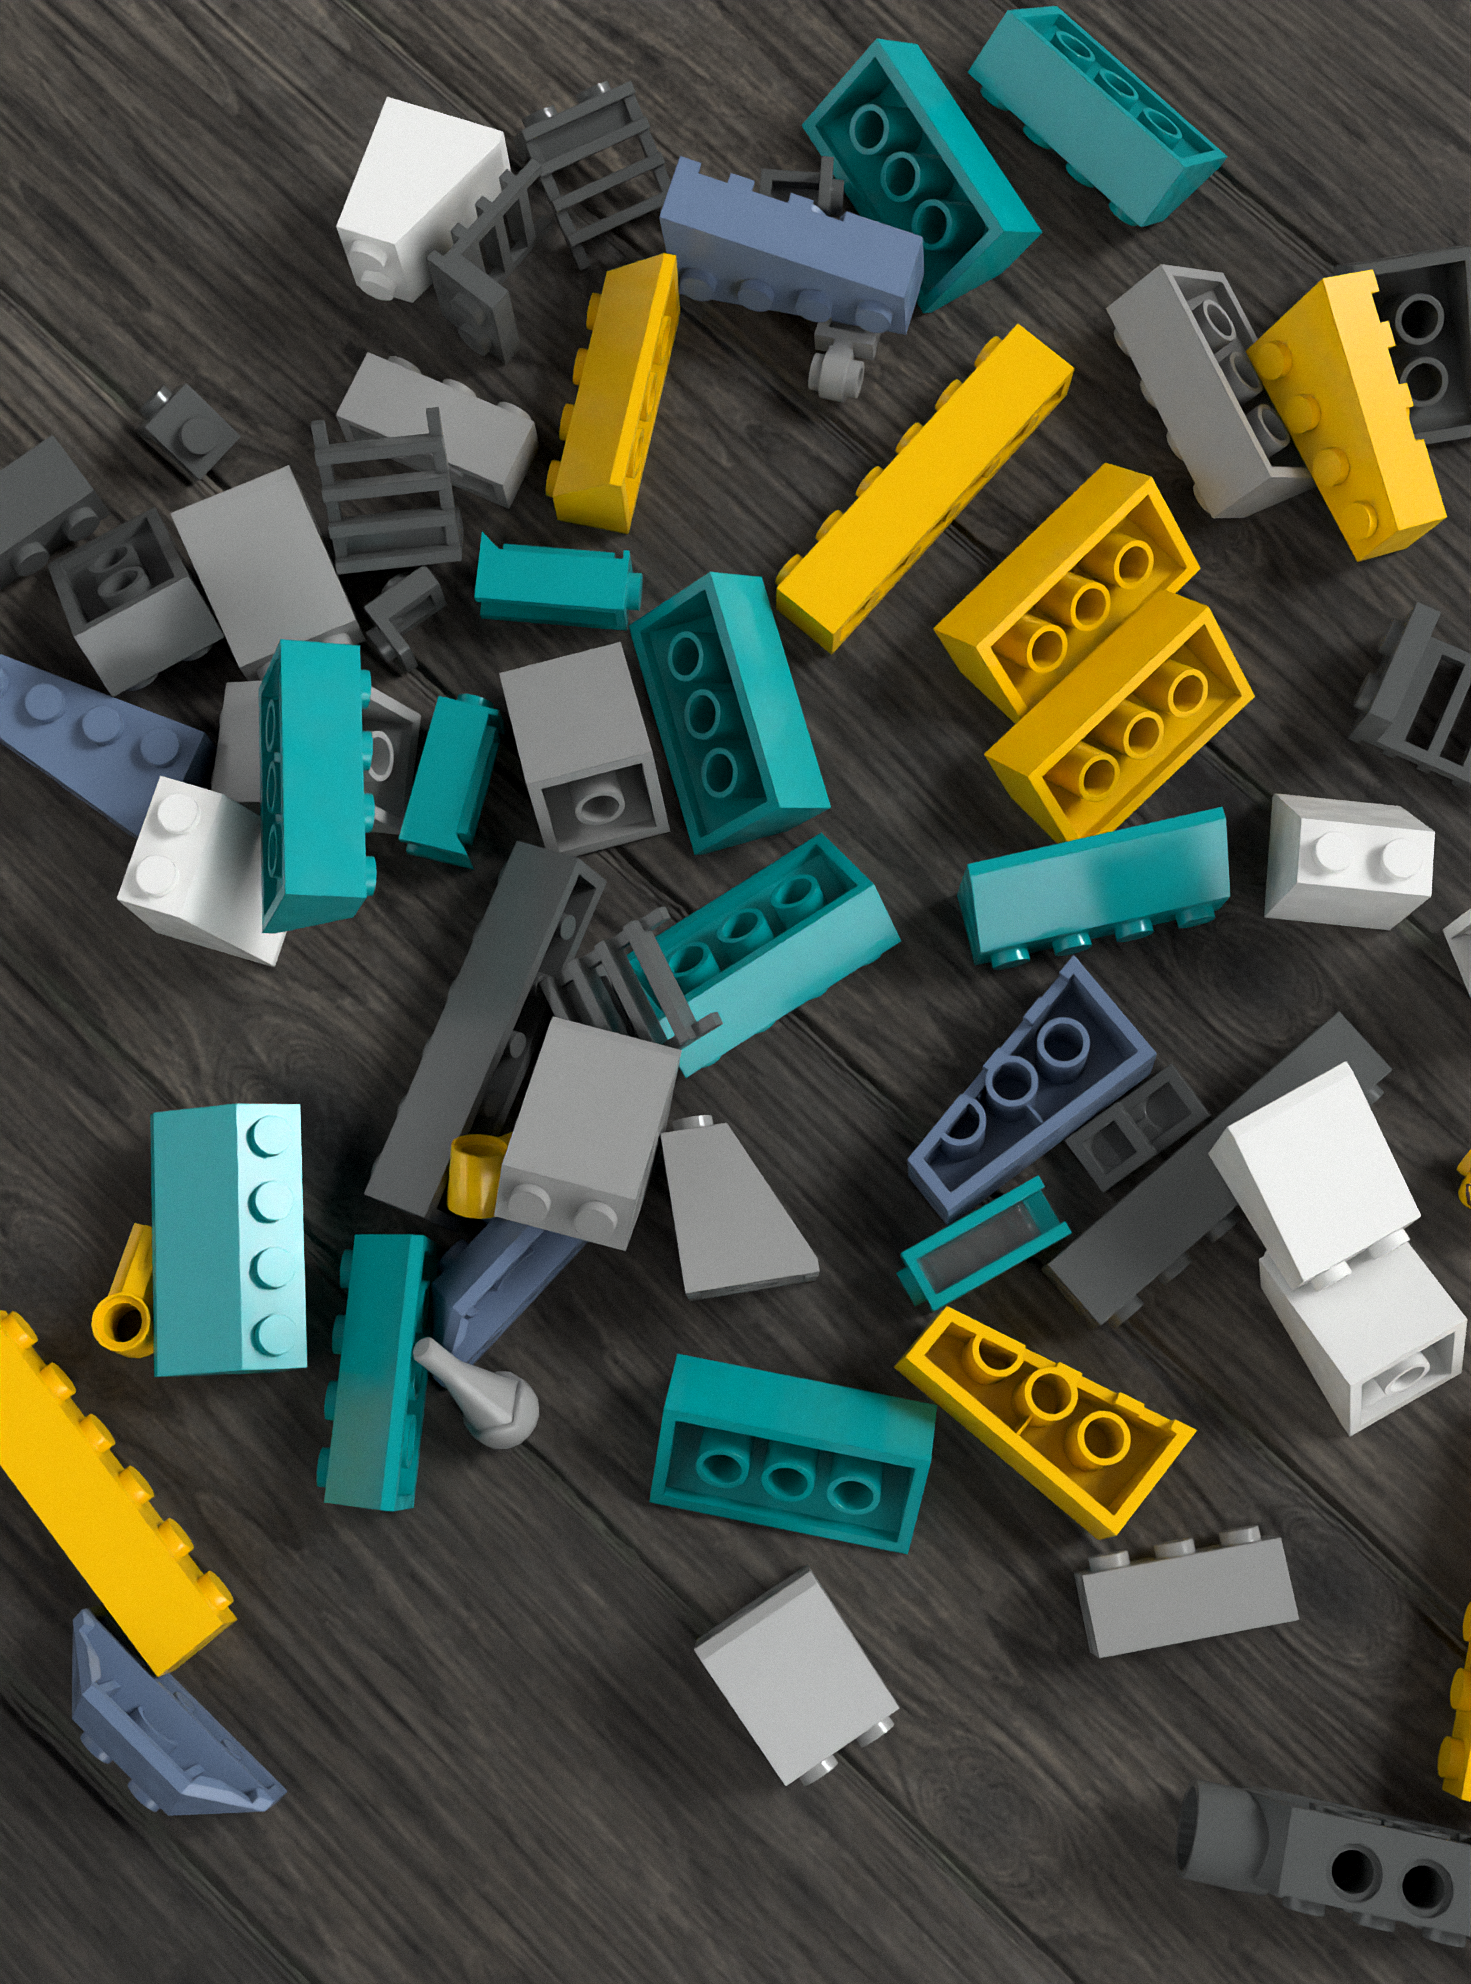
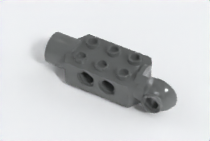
M1193 1778L1188 1784L1182 1802L1176 1837L1175 1863L1179 1878L1262 1897L1269 1893L1283 1898L1282 1906L1315 1916H1325L1326 1905L1333 1906L1351 1913L1353 1922L1382 1931L1394 1932L1396 1920L1422 1929V1937L1450 1946L1465 1947L1466 1938L1471 1941L1470 1832L1267 1787L1237 1788ZM1343 1852L1341 1863L1332 1870L1335 1858ZM1410 1870L1408 1878L1403 1882L1405 1874Z

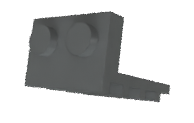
M608 81L594 85L575 95L579 104L560 113H557L554 105L532 113L522 119L525 128L513 139L522 162L533 158L542 165L543 172L538 178L579 271L591 266L582 242L662 207L671 184L664 166V158L661 151L658 152L649 131L651 127L646 116L644 117L634 95L636 91L631 81L611 89ZM637 136L646 157L645 159L563 196L560 195L552 173ZM648 171L652 172L660 191L659 194L578 231L575 230L567 208Z
M533 158L517 175H514L508 169L500 175L499 182L502 192L493 202L483 195L475 203L478 219L468 229L459 222L452 228L450 232L454 245L444 256L433 249L426 257L442 316L459 328L458 333L472 350L482 356L490 352L505 365L519 351L521 344L509 291L501 284L552 228V222L544 215H541L533 224L527 189L543 172L542 165ZM505 213L507 215L511 239L516 242V244L511 250L509 247L503 219V215ZM482 239L488 264L494 268L488 275L485 271L479 242Z
M439 407L426 408L429 433L329 444L325 420L311 422L315 445L314 455L316 466H319L322 482L321 492L323 503H326L329 519L328 529L336 556L335 566L337 575L462 560L463 520L461 508H455ZM433 454L435 470L340 481L335 479L333 464ZM439 490L441 506L342 517L340 501Z
M1417 602L1403 621L1394 617L1388 625L1377 649V652L1384 655L1376 674L1369 672L1358 691L1353 707L1360 711L1347 739L1358 744L1363 740L1383 749V755L1393 759L1397 755L1417 764V769L1428 774L1430 771L1452 779L1451 784L1463 789L1466 786L1471 788V739L1459 765L1440 757L1471 685V654L1431 637L1441 612ZM1440 659L1460 667V670L1424 750L1406 742L1405 739Z
M658 907L640 920L629 922L622 927V932L611 939L602 940L594 946L595 950L582 958H575L566 964L568 968L556 976H549L539 982L557 1018L680 1050L723 1024L718 1012L710 1013L696 1021L652 932V930L671 918L666 907ZM629 945L632 946L675 1034L669 1040L624 951Z

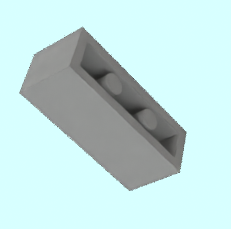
M367 352L336 413L346 441L354 442L429 433L426 408L439 407L451 485L509 509L540 447L535 423L531 420L530 416L513 404L499 402L496 406L479 399L470 388L458 381L444 379L441 383L424 376L415 365L403 358L389 356L388 360ZM433 454L389 458L420 472L435 470Z
M1258 1525L1218 1532L1221 1544L1195 1549L1193 1538H1183L1154 1544L1155 1557L1130 1561L1128 1550L1088 1557L1090 1569L1074 1572L1090 1653L1098 1658H1104L1299 1620L1281 1537L1260 1536Z

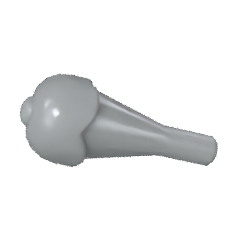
M430 1337L423 1338L415 1344L413 1348L414 1360L444 1383L463 1412L464 1425L477 1441L492 1449H508L521 1444L530 1436L539 1418V1402L534 1390L525 1380L512 1372H491L460 1361Z

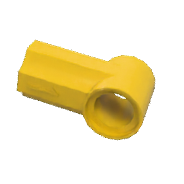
M513 1132L500 1137L468 1134L459 1136L452 1141L447 1207L450 1211L466 1218L485 1219L496 1217L494 1213L501 1167Z
M137 1223L133 1225L109 1294L97 1305L91 1322L93 1335L100 1345L128 1358H143L154 1353L152 1227ZM139 1310L142 1317L140 1331L133 1339L121 1342L117 1332L119 1321L127 1312Z

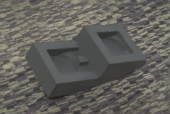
M1170 1064L1121 1101L1116 1102L1076 1131L1065 1142L1101 1191L1105 1192L1209 1118L1211 1114L1177 1068Z

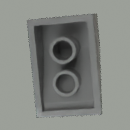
M1451 246L1333 266L1334 276L1371 269L1374 271L1379 292L1373 294L1372 297L1380 323L1389 321L1396 346L1388 350L1398 384L1407 383L1414 406L1409 408V420L1415 439H1424L1425 444L1471 437V246Z
M155 507L47 564L72 634L112 697L125 690L136 691L146 687L155 680L159 672L181 660L192 661L200 658L213 647L215 642L225 637Z

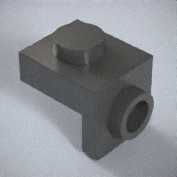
M822 156L820 173L761 168L759 194L788 202L791 193L814 200L813 204L819 207L826 216L840 218L842 216L844 180L833 179L834 157Z
M187 383L175 387L172 391L165 385H162L139 409V412L146 419L136 430L145 439L149 437L153 439L195 481L201 480L241 437Z
M422 565L414 572L404 571L394 576L385 584L381 592L382 594L364 606L373 626L372 629L365 633L387 664L397 658L408 673L415 669L418 664L409 645L402 636L447 605L439 582L426 565Z

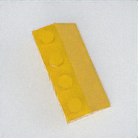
M662 253L607 271L602 294L593 292L591 295L586 320L587 329L593 330L588 349L579 348L573 370V384L579 385L575 405L565 404L560 422L559 438L562 441H566L561 461L554 459L551 461L546 480V496L553 497L557 519L560 521L629 534L680 318L676 255Z
M1104 463L945 616L933 630L960 672L1016 724L1160 588L1176 593L1201 568L1152 476Z
M1160 588L986 751L984 755L1010 797L1059 844L1114 831L1243 709L1255 695L1209 606Z

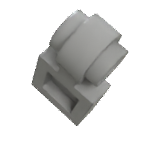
M832 317L825 322H818L814 334L815 349L827 352L826 354L815 353L808 379L809 390L818 391L819 398L843 403L847 397L857 399L862 387L865 365L863 361L854 360V357L874 360L882 333L869 332L860 326L832 322Z

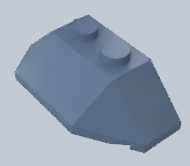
M499 1217L481 1219L487 1226L469 1244L463 1238L460 1239L443 1255L436 1265V1268L442 1274L432 1283L433 1339L460 1361L474 1365L589 1241ZM434 1375V1379L442 1387L446 1388L444 1383Z
M101 1605L82 1609L73 1619L72 1720L84 1731L80 1739L96 1758L107 1764L114 1761L131 1778L128 1788L141 1804L154 1812L161 1808L168 1816L265 1812L279 1802L288 1792L170 1673L157 1677L115 1619Z

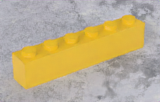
M1017 324L1003 340L995 336L984 346L975 360L974 366L976 370L964 383L956 379L944 390L935 405L937 410L935 415L924 426L917 422L908 429L895 449L898 455L884 470L880 466L873 468L857 488L856 496L858 499L845 513H842L840 510L834 511L825 520L816 534L815 538L819 542L804 558L800 554L794 555L776 577L775 583L778 585L776 588V609L831 655L1067 395L1075 368L1021 325Z
M0 1310V1466L155 1675L160 1677L171 1673L237 1620L228 1607L234 1602L233 1597L216 1574L212 1571L203 1574L188 1553L194 1549V1546L181 1526L171 1518L163 1521L150 1504L149 1500L154 1497V1492L146 1479L133 1466H128L124 1469L110 1451V1448L115 1445V1440L106 1426L93 1414L85 1417L71 1399V1396L76 1393V1388L66 1373L53 1362L46 1365L32 1347L38 1341V1338L30 1325L17 1312L12 1311L10 1314H7L6 1311Z

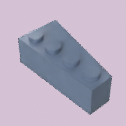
M680 156L659 216L666 253L676 255L679 294L686 295L697 301L716 300L743 305L757 312L771 310L799 315L813 322H825L832 317V322L860 326L862 329L873 333L887 331L907 334L924 278L922 236L847 211L837 220L826 216L819 207L813 204L814 200L791 193L789 201L783 202L753 192L754 180L731 173L728 183L699 174L700 162Z
M0 654V743L42 771L79 800H82L128 835L138 840L160 776L206 789L215 767L217 747L205 732Z
M1073 955L1059 972L1058 978L1042 997L1036 1000L1023 1016V1021L1002 1047H998L983 1065V1070L967 1090L958 1096L907 1159L908 1177L948 1227L1149 1076L1157 1053Z

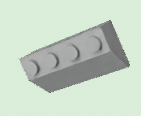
M1160 264L1106 308L1116 327L1114 337L1118 346L1126 355L1131 357L1142 378L1140 388L1144 397L1158 410L1168 429L1166 435L1167 442L1174 454L1184 461L1195 482L1193 486L1194 495L1201 507L1210 513L1212 518H1245L1317 487L1245 352L1258 338L1224 273Z

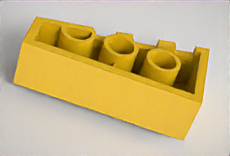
M1373 269L1322 278L1245 351L1357 562L1406 549L1447 518L1424 439H1415L1410 424L1409 408L1413 407L1414 404L1407 383L1398 384L1388 349L1396 346L1389 321L1380 323L1372 295L1379 292Z
M946 1306L932 1319L894 1368L1097 1540L1117 1536L1197 1430L1176 1419L1171 1421L1145 1408L1144 1403L1121 1392L1115 1393L1083 1377V1373L1061 1362L1055 1363L1026 1349V1345Z

